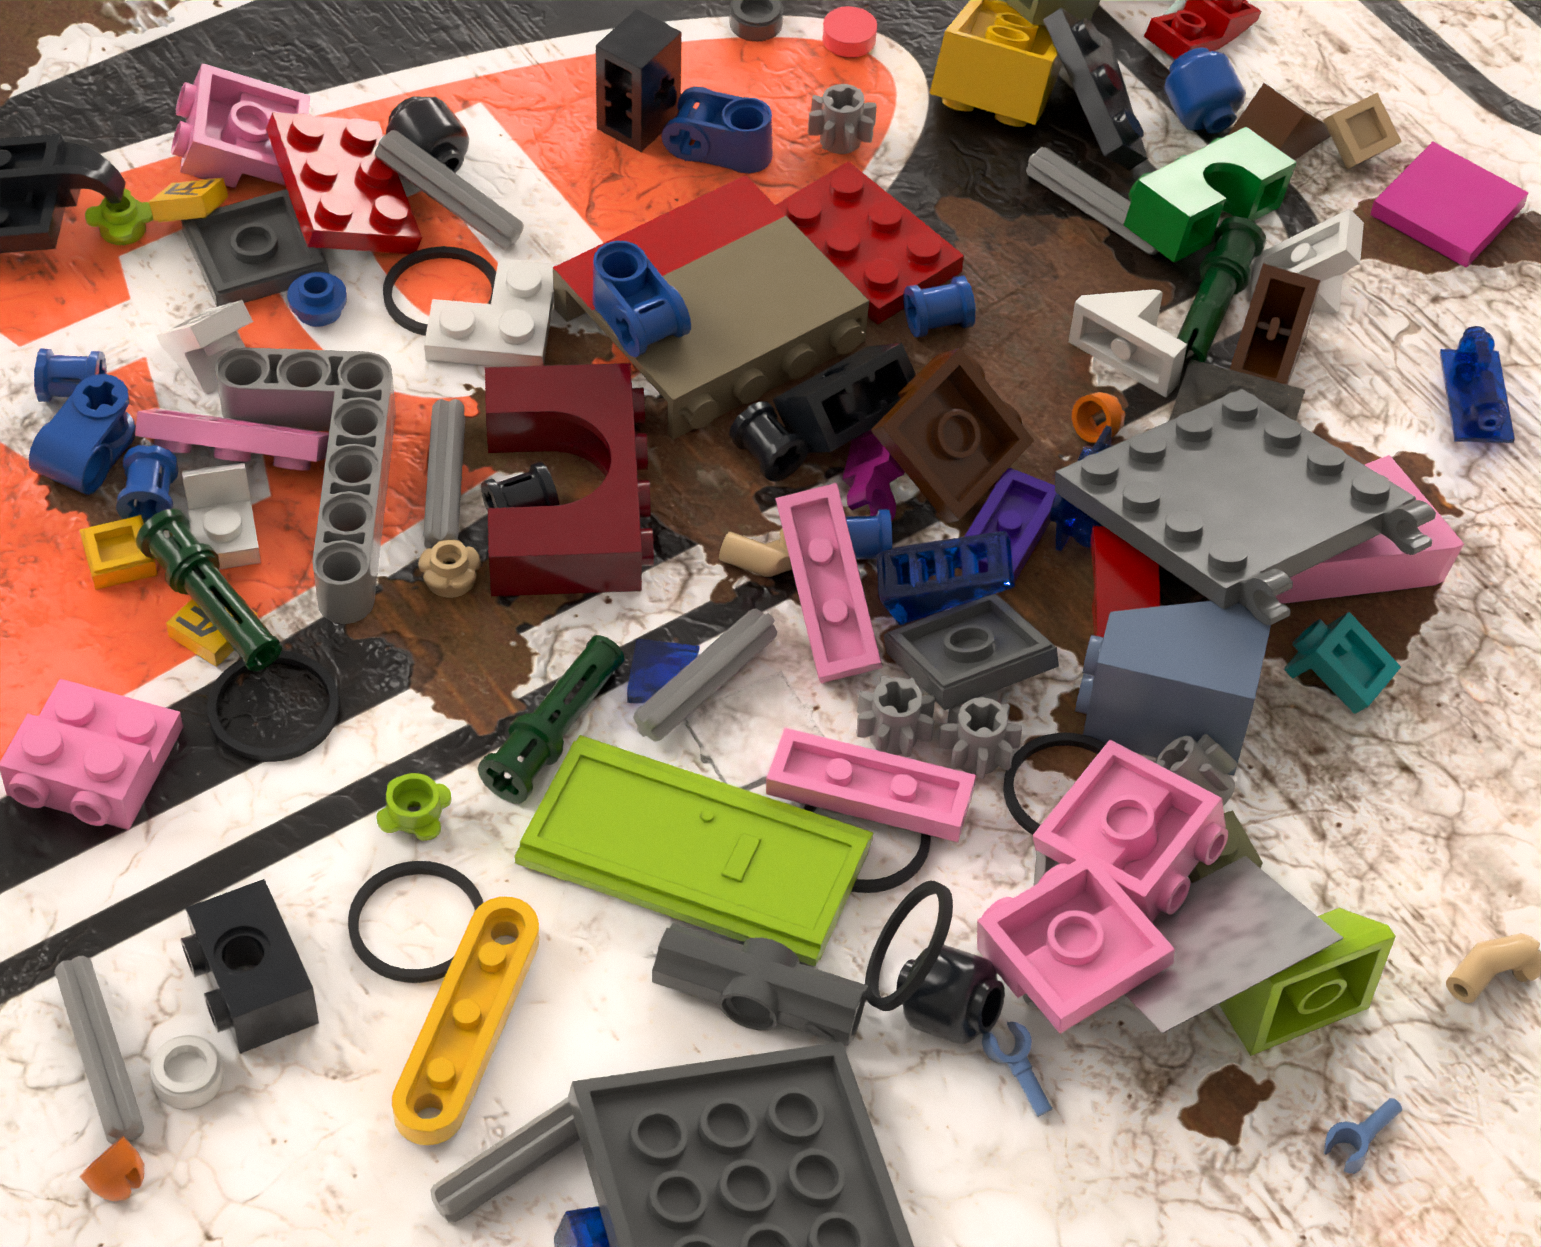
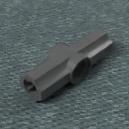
M675 923L670 928H666L659 943L655 963L652 968V983L717 1003L721 1011L729 1019L741 1026L760 1031L770 1030L779 1023L834 1042H843L846 1046H849L851 1040H854L868 995V985L800 964L799 958L791 949L772 939L762 937L750 938L743 945Z

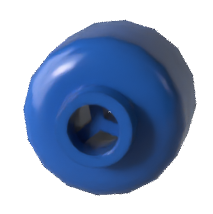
M1203 47L1190 50L1179 56L1171 64L1170 74L1166 78L1164 86L1165 93L1179 121L1186 129H1206L1207 133L1210 134L1221 132L1230 127L1236 121V113L1243 106L1246 97L1245 88L1231 61L1224 53L1209 51Z

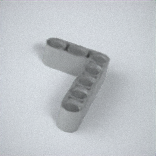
M245 347L226 352L218 359L215 366L221 410L224 418L314 431H329L312 560L318 608L326 619L335 623L349 624L364 619L371 612L375 602L396 418L391 364L382 355L368 351Z

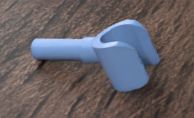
M1007 1022V1026L1015 1038V1047L1008 1055L1000 1050L998 1041L991 1032L983 1034V1051L991 1060L1008 1064L1013 1076L1019 1081L1036 1116L1039 1117L1051 1111L1052 1107L1027 1058L1032 1045L1031 1035L1027 1028L1017 1022Z
M1389 1098L1364 1122H1360L1358 1125L1347 1121L1335 1124L1327 1133L1324 1154L1330 1153L1332 1148L1339 1143L1351 1144L1358 1152L1352 1154L1346 1161L1344 1172L1349 1174L1357 1173L1365 1164L1369 1143L1380 1130L1402 1111L1401 1104L1398 1100Z

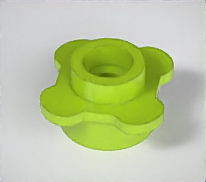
M125 188L121 203L110 204L105 197L100 205L90 207L85 212L86 223L91 227H99L102 238L114 245H128L138 241L145 234L146 223L154 220L149 202L138 201Z
M409 773L396 777L387 786V805L377 813V825L385 833H394L399 830L415 834L422 841L432 840L441 832L439 818L442 810L451 804V792L447 786L440 783L436 784L433 779L423 774ZM410 807H420L416 812L408 810Z

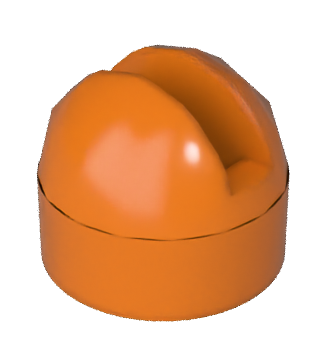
M1097 392L1083 396L1076 401L1072 410V423L1076 433L1083 440L1096 443L1114 437L1124 426L1126 415L1116 396ZM1104 412L1106 421L1097 426L1093 417Z
M123 1136L94 1160L79 1177L93 1193L104 1200H126L131 1195V1188H140L144 1180V1162L138 1151Z

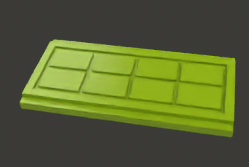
M579 735L577 740L573 741L522 836L520 846L514 858L515 864L741 942L758 937L772 939L791 949L800 962L816 967L867 858L874 832Z

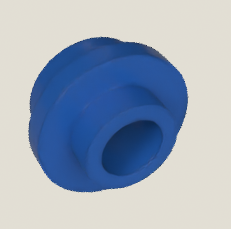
M312 272L304 274L295 279L289 286L287 292L288 305L302 323L314 327L326 326L335 322L340 317L347 303L346 287L338 277L329 273Z

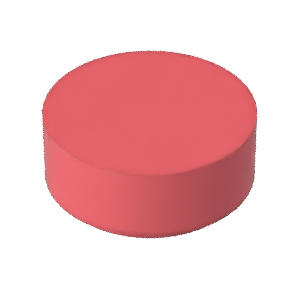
M840 7L829 12L824 18L822 40L830 52L841 57L854 58L869 53L876 44L877 22L868 11L857 7Z

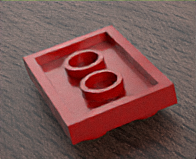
M272 112L266 131L307 247L411 254L417 251L422 235L398 173L377 159L375 155L379 141L384 136L378 121H369L361 118L347 119L314 116L307 113Z
M849 161L776 204L782 213L869 300L868 317L877 325L904 309L903 297L906 286L918 285L920 289L937 287L963 270L964 255Z

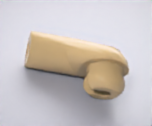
M783 528L780 530V539L766 544L734 532H729L724 538L719 553V560L764 577H771L792 570Z
M1523 933L1479 942L1447 978L1446 987L1458 1000L1472 1003L1498 973L1512 970L1513 975L1518 981L1526 982L1528 979L1533 981L1541 976L1540 942L1532 936Z

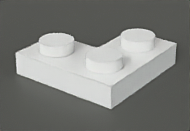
M498 259L491 304L432 299L424 342L425 360L496 367L544 366L554 302L553 267L557 264Z

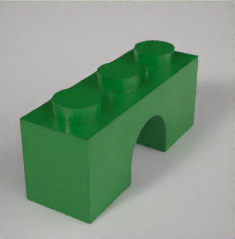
M1244 127L1223 138H1216L1209 145L1189 155H1182L1174 162L1139 177L1130 190L1129 200L1131 203L1123 225L1168 259L1176 262L1211 243L1222 211L1229 213L1233 217L1237 216L1255 221L1280 208L1297 162L1249 128Z

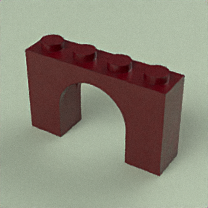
M631 363L485 367L488 453L565 452L591 462L606 477L595 491L572 503L557 506L488 508L491 597L642 591V566H654L652 528H640V518L651 517L650 481L637 479V470H648L647 434H635L634 424H645L644 387L632 388Z

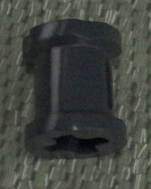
M760 401L750 405L736 417L731 425L729 436L739 449H747L760 462V472L769 481L777 482L793 474L802 465L807 457L809 447L808 443L799 434H790L777 420L778 415L768 402Z
M543 462L531 464L529 472L499 482L491 478L481 483L482 497L487 512L488 508L559 505L555 484Z

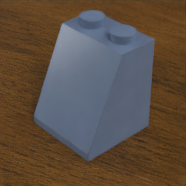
M1212 601L1110 612L1104 638L1091 635L1082 673L1084 675L1075 712L1087 714L1083 735L1100 740L1105 744L1112 740L1133 752L1158 758L1167 745L1180 737L1190 736L1198 743L1204 734H1208L1238 764L1256 697L1271 625H1265L1258 621L1240 603L1226 609H1222ZM1237 766L1228 774L1234 776Z

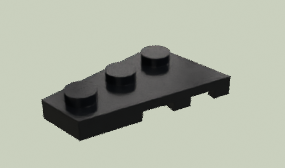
M1058 9L1043 21L1105 157L1131 170L1147 160L1148 157L1142 141L1144 132L1134 115L1112 41L1097 31L1087 18L1080 20L1066 10Z

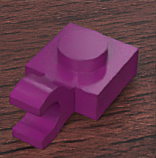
M871 429L851 441L842 479L850 487L847 494V506L851 510H855L868 504L870 516H876L879 509H889L892 521L896 514V502L890 488V483L903 476L905 472L872 433Z

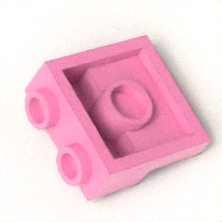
M202 63L194 84L184 82L177 102L176 115L186 118V123L182 121L178 123L171 147L172 155L182 157L180 173L204 180L224 178L225 185L236 188L242 173L285 185L266 128L272 112L309 114L310 95Z
M59 679L39 716L27 713L0 761V774L6 795L31 808L46 806L73 814L81 821L90 825L102 826L109 824L130 830L183 729L181 713Z
M1109 740L1032 836L1035 850L1060 864L1066 863L1069 865L1084 855L1091 853L1145 916L1153 922L1161 910L1172 915L1181 907L1190 888L1188 875L1199 861L1211 865L1218 859L1226 845L1228 830L1225 825L1221 797Z
M1091 853L1084 855L1069 865L1062 863L1054 866L1041 877L1038 884L1014 898L1004 897L997 900L987 908L981 918L977 919V950L984 958L992 962L997 974L1016 997L1019 998L1026 993L1060 1034L1174 964V947Z

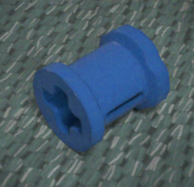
M965 276L953 277L951 284L927 289H920L918 285L905 287L903 297L905 315L909 329L914 337H923L927 335L929 329L959 324L961 328L974 326L975 300L972 288Z
M40 348L37 352L34 367V388L38 402H50L53 397H70L76 386L85 378L93 375L107 374L106 359L103 351H91L89 356L54 355L52 349Z
M138 445L129 449L124 455L123 460L125 476L127 477L126 487L118 494L116 510L122 519L142 515L143 522L145 523L153 515L173 508L174 503L169 495L170 484L178 476L177 457L168 449L157 445Z
M879 509L876 516H845L856 560L878 559L881 565H890L892 560V525L889 509Z

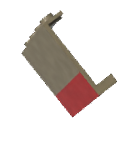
M746 175L553 267L554 309L566 322L587 313L668 402V435L672 440L693 429L707 426L715 418L742 404L756 401L765 392L791 379L803 377L812 368L839 354H847L866 341L869 300ZM613 241H628L639 246L667 283L673 286L683 298L691 319L690 333L680 338L673 335L667 336L647 345L646 353L635 358L630 356L620 344L614 331L595 310L593 305V262L598 248Z

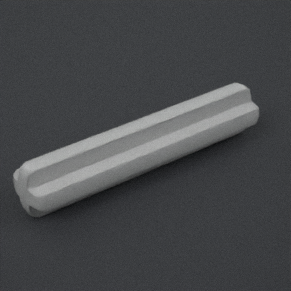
M391 130L381 138L375 150L377 159L501 249L507 250L518 241L524 229V224L520 219L398 131Z
M1041 147L1035 154L1032 153L1028 159L1029 164L1026 169L1029 177L1146 254L1155 255L1159 252L1123 225L1131 203L1129 200L1049 148Z
M439 399L432 406L423 532L426 549H432L438 541L458 540L465 406L457 399L451 401Z
M757 608L749 610L635 711L633 719L638 726L636 729L642 737L647 736L654 742L666 737L776 638L777 630L773 625L774 618L769 613L764 614Z
M77 956L72 960L62 961L57 965L55 975L106 1139L111 1144H114L123 1136L127 1140H136L144 1133L145 1127L92 961L85 956Z
M568 1097L435 1183L430 1190L431 1199L440 1215L449 1223L457 1222L579 1141L580 1138Z

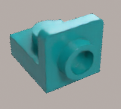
M1348 612L1328 625L1319 619L1307 627L1293 642L1292 645L1298 652L1285 666L1284 670L1293 679L1311 668L1340 700L1356 714L1370 706L1401 666L1359 621Z

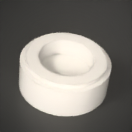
M181 1035L169 1039L155 1051L150 1062V1076L155 1093L162 1102L173 1108L193 1109L208 1103L218 1094L224 1081V1070L218 1049L212 1042L201 1036Z

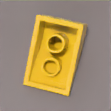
M970 0L945 30L929 94L942 97L944 105L956 110L973 111L974 107L993 112L995 113L996 120L1007 125L1017 127L1026 126L1027 123L1035 125L1045 110L1063 63L1046 26L1031 24L1007 2L1000 0Z

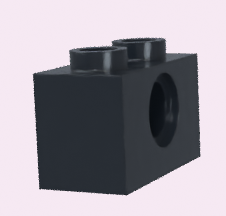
M265 879L185 908L191 935L181 938L180 941L188 966L194 978L206 974L212 991L206 992L203 995L212 1023L217 1033L230 1030L240 1054L319 1024L314 988ZM244 965H256L255 968L249 971H234Z

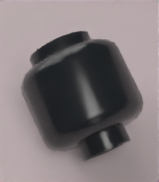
M413 96L405 99L392 110L388 119L386 134L391 130H396L456 173L461 168L468 151L470 137L465 126L443 100L432 96Z
M943 945L934 966L923 983L902 1004L903 1014L909 1025L914 1029L952 1042L966 1044L977 1038L980 1033L986 1034L990 1032L996 1025L1004 1005L1005 989L1002 981L998 980L997 972L990 960ZM926 949L916 959H910L903 965L897 979L896 990L905 983L916 969Z

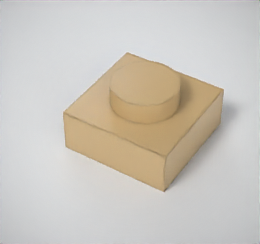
M1378 92L1323 120L1347 170L1402 142Z

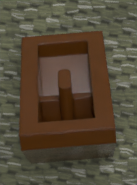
M1263 83L1228 133L1230 135L1247 127L1294 161L1331 136L1324 121L1266 83Z
M1262 264L1228 372V378L1285 394L1307 337L1321 280Z

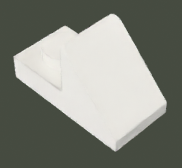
M1348 209L1262 251L1261 255L1255 258L1251 296H1253L1262 264L1264 263L1321 280L1313 311L1337 313L1340 310L1342 274L1360 264L1364 222L1351 209Z
M1160 290L1082 295L1075 302L1069 343L1164 397H1167L1179 385L1187 348L1186 343L1175 338L1169 332L1156 327L1163 295Z
M243 300L207 309L156 335L161 347L202 392L207 394L218 390L215 372L218 359L228 351L236 348H245L237 330L252 323L253 320Z
M238 462L183 471L182 477L192 534L199 543L210 545L218 554L219 570L261 563L245 463Z

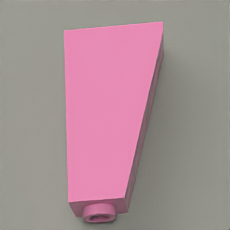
M1387 455L1367 463L1365 466L1385 476L1389 481L1415 496L1416 500L1426 502L1435 510V519L1418 527L1421 533L1432 539V546L1414 555H1409L1402 552L1389 538L1379 534L1290 577L1293 581V587L1275 597L1280 603L1284 604L1435 586L1444 582L1464 543L1394 459Z

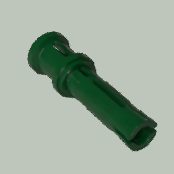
M1235 216L1222 220L1215 231V248L1204 256L1199 266L1202 283L1177 336V339L1187 344L1184 362L1189 351L1194 352L1188 365V370H1199L1204 366L1207 354L1233 295L1246 289L1251 279V269L1249 266L1253 259L1261 255L1266 245V235L1262 228L1249 219Z
M178 509L163 510L148 519L138 531L136 545L146 557L155 558L166 571L165 581L175 592L191 596L210 619L214 627L219 630L243 659L250 671H259L270 666L282 651L281 642L270 633L250 609L246 601L220 573L219 556L208 544L199 543L189 531L190 522L188 518ZM164 530L169 531L170 537L167 538L163 534Z
M594 635L586 644V648L574 660L562 677L557 680L554 687L533 713H526L515 718L508 729L509 737L496 753H489L480 761L478 765L479 777L495 795L511 803L526 801L533 790L532 781L545 765H552L557 762L563 752L564 735L591 704V701L606 684L613 672L619 669L625 660L624 653L614 641L601 635ZM582 680L584 685L571 702L566 705L563 700L578 681ZM554 712L558 713L559 716L557 718L553 716ZM519 756L523 758V762L518 761ZM506 772L511 775L508 779L504 776Z

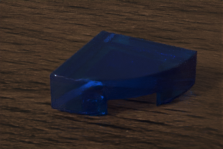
M636 639L627 687V703H645L700 654V646Z

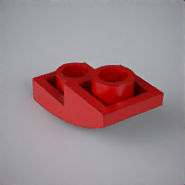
M1187 0L1184 10L1151 18L1144 38L1175 60L1184 53L1196 48L1203 47L1209 51H1216L1237 38L1258 21L1262 11L1246 0Z
M1093 526L1091 536L1094 596L1092 601L1093 629L1095 636L1104 638L1110 612L1160 606L1159 564L1106 527Z

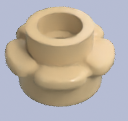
M459 540L438 541L432 549L428 548L423 551L419 558L418 567L421 572H424L423 579L433 593L441 597L453 598L464 595L474 586L477 577L476 570L481 567V559L473 547H465Z

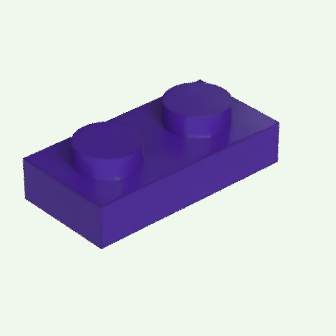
M1009 467L997 482L958 546L954 566L1011 589L1061 505L1062 497L1055 493V485Z

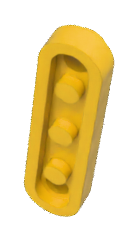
M508 896L496 897L481 904L470 919L392 1094L395 1126L404 1138L415 1144L436 1145L445 1142L459 1131L539 947L538 917L534 909L525 901ZM501 936H511L516 939L507 945L495 942ZM425 1108H436L441 1111L437 1117L431 1119H423L418 1116V1113Z

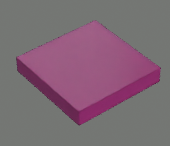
M1432 141L1374 200L1370 215L1467 268L1524 208L1529 192Z

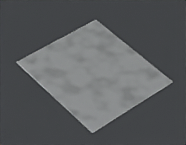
M1244 856L1190 884L1185 901L1174 914L1169 915L1161 910L1152 924L1174 947V964L1124 995L1162 1033H1165L1344 938L1249 858Z

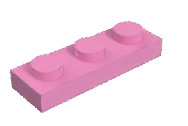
M153 408L137 412L135 436L155 439L154 445L161 446L175 453H191V446L195 444L214 447L213 457L218 459L249 462L252 452L273 455V466L310 470L311 461L316 462L326 459L329 433Z
M837 483L775 498L820 683L883 668Z
M784 728L766 778V794L958 842L974 792L976 775Z

